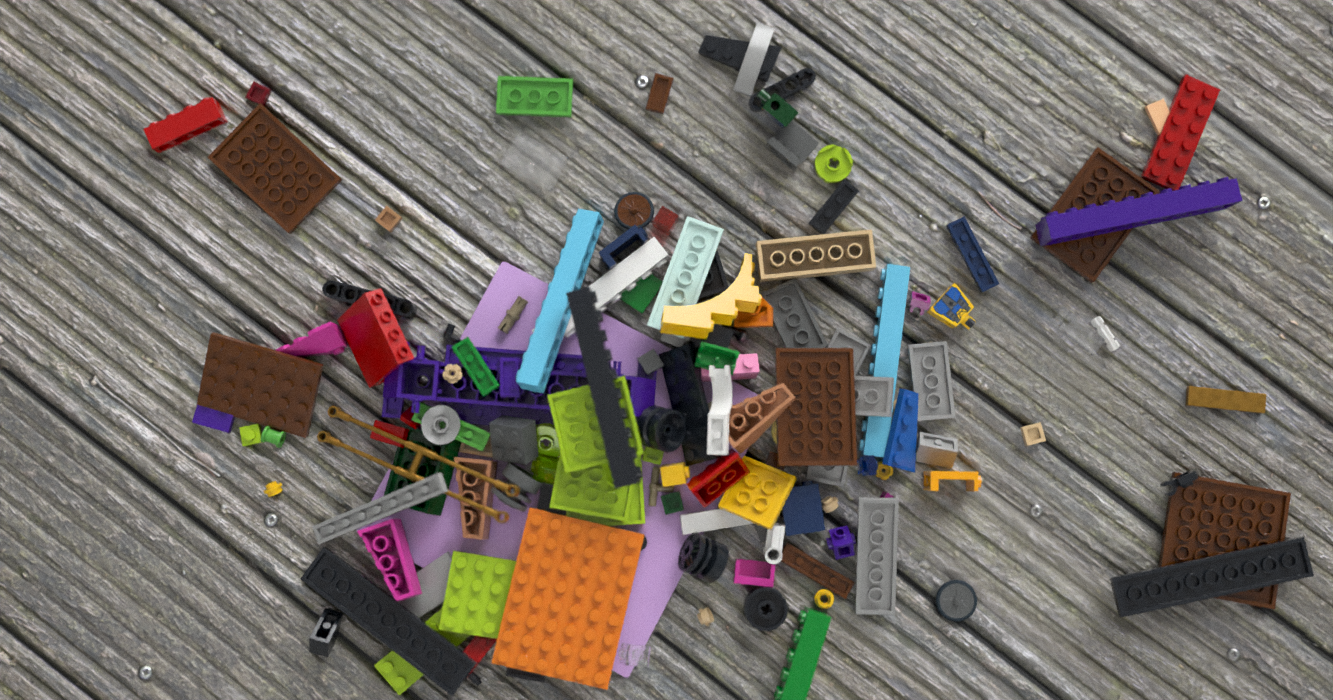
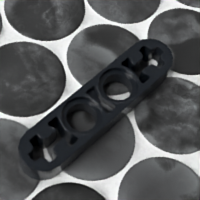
M805 68L764 90L768 94L771 90H776L782 99H786L813 85L816 74L811 68ZM804 74L807 76L811 75L810 81L805 79L801 81L802 86H799L798 80L803 79ZM789 81L794 82L796 88L792 91L787 90L785 84ZM759 92L753 94L749 99V108L753 112L762 111L760 109L763 105L762 103L760 107L753 105L754 99H756L755 96Z

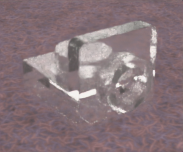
M622 643L618 653L619 662L628 666L649 667L651 647Z

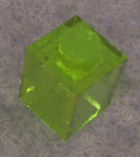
M538 453L536 461H532L530 472H533V479L538 482L554 485L559 458Z

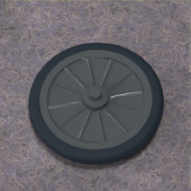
M950 580L939 588L936 594V606L943 617L950 621L959 622L968 619L974 613L977 606V596L974 589L968 583L961 580Z

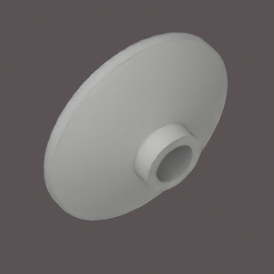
M437 405L430 408L424 414L421 422L422 432L426 439L438 445L453 441L457 437L461 425L460 418L455 410L445 405ZM442 421L446 423L444 429L440 427Z

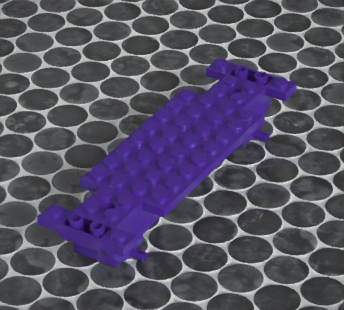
M418 345L415 359L401 364L384 379L382 417L400 418L403 414L404 400H411L412 413H419L420 401L441 402V405L452 408L461 420L470 424L489 426L490 422L501 415L535 420L536 425L541 423L554 425L547 395L586 386L589 383L582 355L558 353L544 394L520 387L521 397L500 398V387L483 397L451 348L454 345H446L445 362L424 358L426 346ZM476 347L499 385V358L519 357L521 369L523 355L527 352L523 350ZM613 361V368L616 369L617 376L626 377L636 422H638L642 412L655 404L657 371L647 376L638 362L637 377L626 376L621 373L622 362L618 361L617 368V361ZM449 364L460 366L462 378L453 384L443 378L445 367ZM423 376H426L428 383L422 387L419 381Z

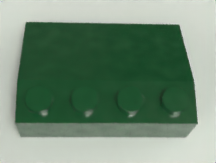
M403 425V428L409 429L406 441L409 440L438 453L439 456L453 462L454 457L458 456L461 445L460 441L454 439L447 444H434L426 439L422 430H415L412 427ZM397 446L392 465L409 471L416 452L405 446L404 448ZM423 456L416 474L428 478L437 473H442L446 487L449 489L454 467ZM391 470L384 496L416 482L400 476ZM443 493L409 507V509L441 516L447 495Z

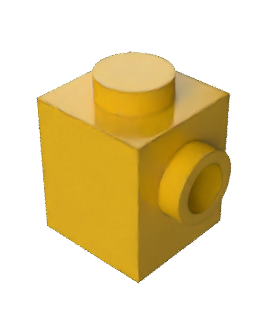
M685 462L664 464L660 467L663 487L686 484L688 478H690L689 466H686Z

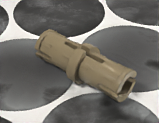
M518 296L510 310L507 309L506 316L497 328L508 334L516 320L520 319L519 315L529 302Z

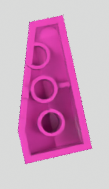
M330 321L307 332L308 337H298L293 340V345H283L277 348L276 351L300 358L329 354L338 355L345 351L344 348L349 347L340 325Z

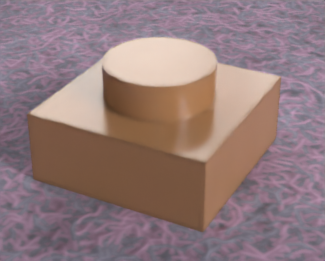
M386 205L375 221L391 233L403 218Z

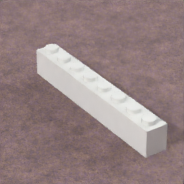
M655 237L589 286L592 291L597 293L598 303H595L597 311L601 310V313L607 309V304L617 302L622 297L621 294L624 291H631L637 286V281L641 278L643 280L647 279L652 274L651 271L654 268H661L668 262L666 260L668 258L667 252ZM572 315L564 337L567 339L576 333Z

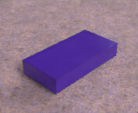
M499 358L500 398L521 397L520 386L516 382V374L520 370V358Z
M197 405L192 423L231 433L235 417L231 414Z

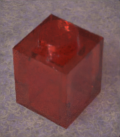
M662 206L652 221L653 226L669 236L679 220V215Z

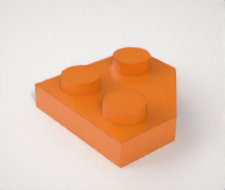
M761 297V304L756 307L754 313L738 311L737 318L734 319V327H773V307Z

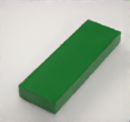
M469 337L451 347L483 397L500 387Z

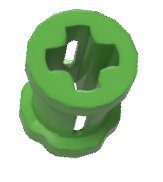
M266 426L261 434L260 441L263 443L269 442L275 444L277 448H281L286 439V432H278L271 429L270 426Z

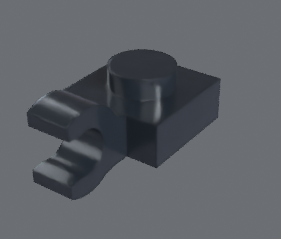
M1187 471L1169 481H1163L1160 485L1161 487L1169 485L1170 491L1166 492L1165 496H1172L1176 493L1178 486L1186 488L1193 485V481L1198 479L1196 471Z

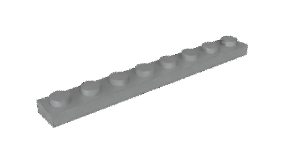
M442 473L432 475L312 526L318 545L448 492Z

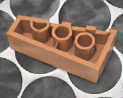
M454 457L455 463L496 480L498 461ZM456 469V481L459 488L458 495L485 507L492 508L494 493L490 489L494 485ZM460 501L463 538L489 539L491 516Z

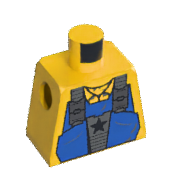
M955 283L927 311L928 314L952 329L961 323L969 330L976 323L968 315L974 306Z

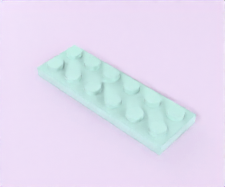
M687 216L647 326L660 330L664 306H690L697 304L724 229ZM674 335V336H677V337L682 338V339H684V337H685V336H680V335Z

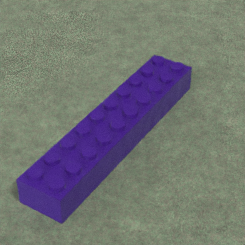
M1229 177L1217 179L1215 183L1211 184L1210 181L1198 183V186L1195 187L1184 185L1175 191L1169 188L1160 191L1156 195H1153V192L1142 194L1140 198L1134 199V196H1129L1116 203L1115 200L1103 202V205L1100 206L1090 204L1084 206V209L1077 210L1076 207L1070 208L1061 214H1058V211L1047 213L1045 217L1040 218L1041 221L1035 224L1040 247L1226 210L1242 201L1237 178L1229 180Z

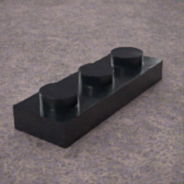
M844 179L808 224L821 235L825 234L859 190Z

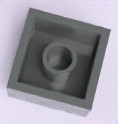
M501 415L489 423L494 460L527 465L538 457L535 420Z

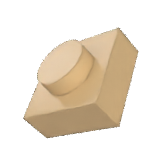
M1041 422L1020 427L1025 446L1046 441Z

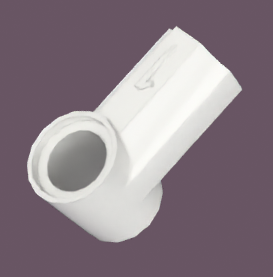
M775 523L772 530L767 529L763 554L766 561L770 564H777L782 559L785 525ZM770 550L778 551L776 556H768Z

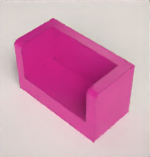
M735 558L733 582L773 587L775 564Z

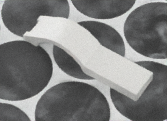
M709 365L713 397L712 406L708 413L707 454L728 455L729 414L733 397L730 366L725 365V369H715L714 365Z

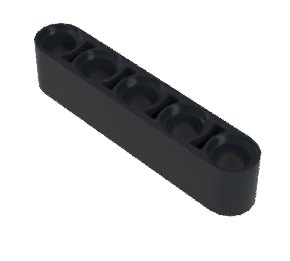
M327 281L322 288L325 296L352 305L364 293L372 291L336 281ZM336 286V293L330 295L331 287ZM354 290L355 297L349 300L348 294ZM384 294L387 300H392L390 308L395 316L412 318L416 315L417 307L413 302ZM410 304L411 310L406 314L403 313V307Z

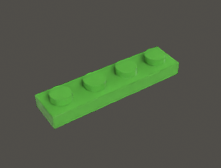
M420 402L419 413H414L412 420L421 424L424 414L432 406ZM460 419V431L455 439L484 451L490 438V432ZM442 421L440 427L444 429L446 423Z

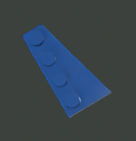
M899 389L882 463L915 473L919 393L907 389Z

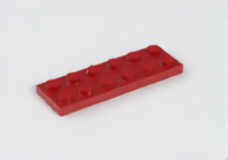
M1187 74L1182 77L1169 108V114L1160 135L1156 139L1141 178L1165 189L1179 190L1220 89Z

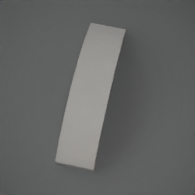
M757 23L733 91L748 96L752 95L775 28Z

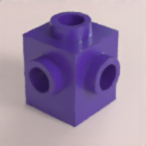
M848 526L829 529V538H826L828 549L833 551L835 560L855 556L853 545L856 544L853 532H849Z

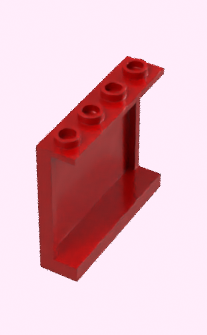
M381 288L364 293L337 319L369 388L383 384L384 379L401 364L415 359Z

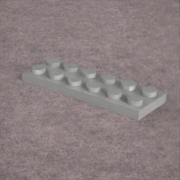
M858 497L856 614L895 615L898 498Z

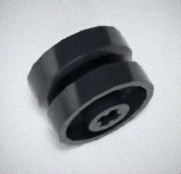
M657 405L646 408L637 422L642 445L666 453L673 452L679 448L686 434L684 416L676 410L666 409Z
M758 586L748 592L744 599L743 609L745 616L756 629L771 631L784 623L787 617L788 606L786 599L777 589ZM767 604L769 606L768 610L763 611L761 606Z

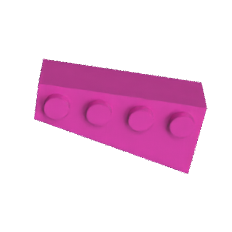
M390 519L357 531L365 542L368 552L373 556L377 568L382 572L384 580L396 601H403L422 595L401 519Z

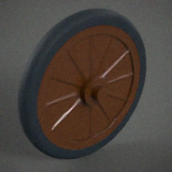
M626 193L619 198L615 205V218L625 229L629 230L634 225L638 229L640 227L644 228L653 218V203L643 193Z

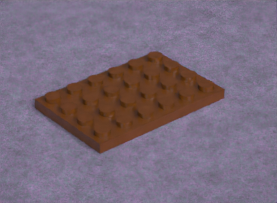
M261 103L208 156L221 171L289 234L342 181L330 167Z
M1097 147L1048 213L1058 211V214H1061L1070 208L1076 207L1077 210L1084 209V206L1090 204L1100 206L1103 205V202L1115 200L1116 203L1122 201L1125 197L1134 196V199L1140 198L1142 194L1153 192V195H1156L1160 191ZM1133 228L1042 247L1093 283ZM1035 230L1030 239L1040 245L1037 230Z
M213 332L209 338L197 405L306 438L310 431L324 364Z
M775 348L776 386L784 383L796 397L776 419L777 465L856 466L857 445L853 348Z

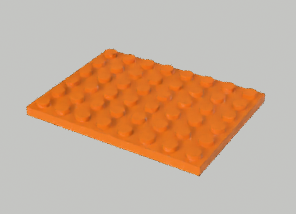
M529 507L491 663L607 690L644 534Z

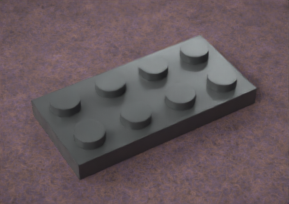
M796 278L761 293V296L773 307V323L785 348H828V344Z

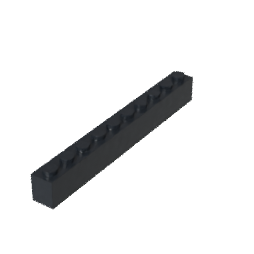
M590 287L567 292L566 295L614 487L618 489L641 483L640 478H643L640 466H636L635 459L638 458L635 446H631L630 439L633 438L630 427L626 426L625 419H628L626 408H622L620 400L623 399L620 387H616L615 380H618L615 368L612 369L610 363L613 360L612 352L610 349H607L605 343L608 341L606 330H602L600 323L603 322L601 310L597 311L595 304L598 303L597 293L592 291Z

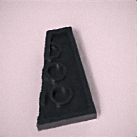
M705 35L698 54L740 71L750 42ZM769 45L757 79L767 83L782 47Z

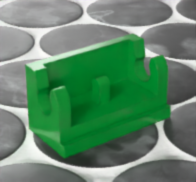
M701 341L694 366L709 370V365H714L715 369H725V365H729L732 376L736 368L739 351Z

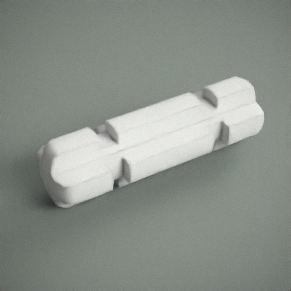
M1101 316L1095 317L1091 320V324L1094 328H1097V333L1103 342L1107 343L1106 346L1109 351L1118 349L1120 347L1119 343L1113 339V334L1107 325L1103 324L1104 321Z

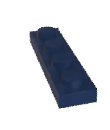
M962 217L947 224L946 227L980 293L999 285L966 218Z

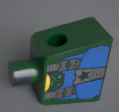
M762 88L755 96L763 104L760 109L781 128L787 127L799 113L776 93L770 95ZM772 102L777 105L776 110L771 108Z

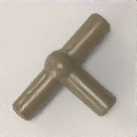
M657 467L652 468L651 483L649 484L650 495L648 505L652 507L656 506L658 491L673 493L674 486L663 487L662 484H658L660 468Z

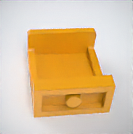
M923 471V490L939 491V479L966 480V491L978 492V488L981 487V476H978V472Z

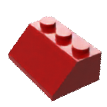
M731 448L728 451V455H721V458L709 464L700 474L692 477L686 485L705 508L750 473L739 454Z

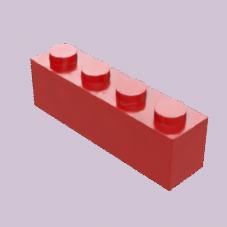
M207 97L194 106H186L179 113L167 115L166 119L150 123L143 130L151 148L160 154L228 121L219 102L213 97Z

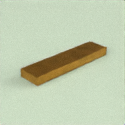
M1187 386L1185 405L1263 414L1266 409V394Z

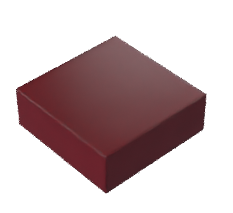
M253 81L245 98L255 104L261 103L265 106L272 90Z

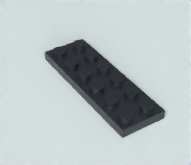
M687 344L660 353L659 358L664 364L662 370L672 410L680 412L686 422V434L681 444L686 466L721 458V455L707 454L708 413L710 411L699 368L694 366L696 356L693 344Z

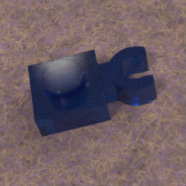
M874 455L862 456L860 459H857V463L860 466L858 474H863V476L877 475L878 463L874 459Z

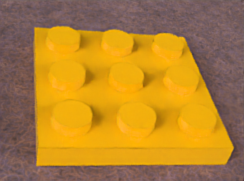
M743 456L742 460L750 473L724 493L718 507L772 530L797 478L794 475Z

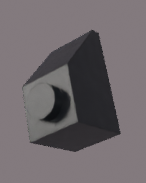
M327 608L324 609L309 638L310 653L324 657L329 656L337 639L343 613Z

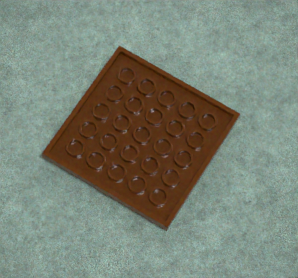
M1172 472L1171 479L1182 473ZM1200 476L1189 487L1182 488V486H1178L1176 493L1168 497L1158 567L1285 540L1291 493ZM1278 584L1215 597V599L1275 609Z

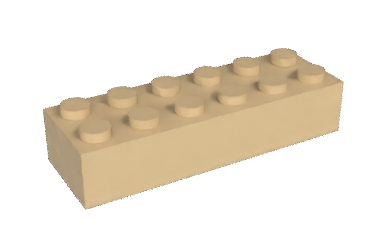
M872 229L756 242L759 282L873 271L876 268Z

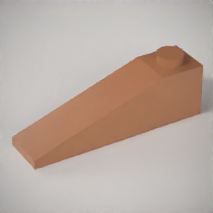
M784 383L767 389L752 398L748 397L743 402L735 405L732 404L729 414V442L739 453L744 452L756 442L796 399Z

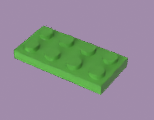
M498 76L497 115L572 117L573 79Z

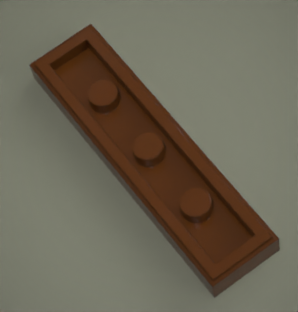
M786 543L782 550L781 562L842 598H847L855 583L854 581L789 543Z

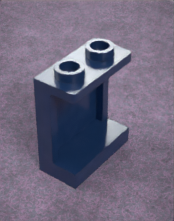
M636 225L632 226L598 252L600 259L611 270L617 265L613 258L637 240L644 245L648 240L647 233L642 227L638 229Z
M813 480L801 482L802 486H793L782 508L786 536L825 531L819 485L813 484Z

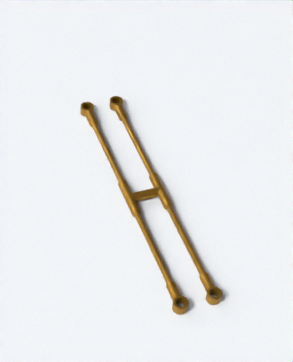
M336 406L329 407L327 412L330 417L355 423L416 452L409 471L351 447L331 436L329 432L320 431L317 435L319 442L342 447L391 469L394 473L414 482L425 479L416 473L423 456H426L493 484L494 487L505 491L508 496L517 497L520 493V488L517 485H509L500 480H494L439 456L438 453L409 440L405 441L355 419L352 415L341 411ZM513 487L515 488L514 494L511 493ZM449 490L444 493L483 511L484 514L495 518L498 523H506L509 520V514L506 511H498L488 506L485 507ZM502 513L504 514L503 520L500 519Z

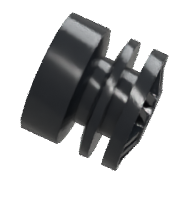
M698 532L692 533L681 547L678 557L679 569L692 576L696 575V577L708 583H713L720 578L726 568L729 558L728 547Z

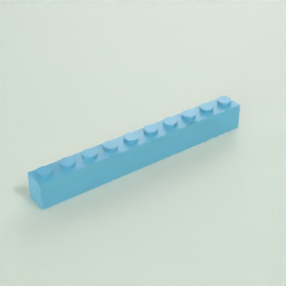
M578 209L572 219V227L570 232L567 233L565 247L560 252V261L554 269V277L548 285L547 297L542 302V310L540 316L536 319L534 333L531 334L527 352L523 355L521 369L516 374V382L522 389L544 394L571 317L566 293L578 290L582 286L604 223L599 212Z
M887 264L884 269H881L880 280H883L882 287H879L878 290L880 306L876 307L875 312L878 323L874 325L873 336L876 339L875 344L871 346L870 354L873 355V363H869L868 374H871V377L894 378L893 412L910 267ZM866 416L865 420H862L861 431L864 434L863 439L859 441L861 455L884 458L892 416Z

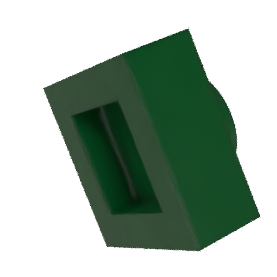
M680 491L661 496L665 515L684 510Z

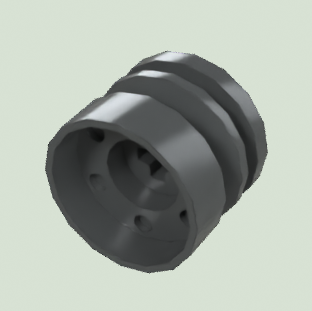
M508 462L502 471L507 481L497 480L509 485H517L520 488L519 495L517 497L508 496L505 491L494 486L490 490L504 504L525 512L528 507L521 501L530 504L532 500L526 493L529 492L536 495L543 483L523 468ZM514 487L511 489L512 494L515 492Z

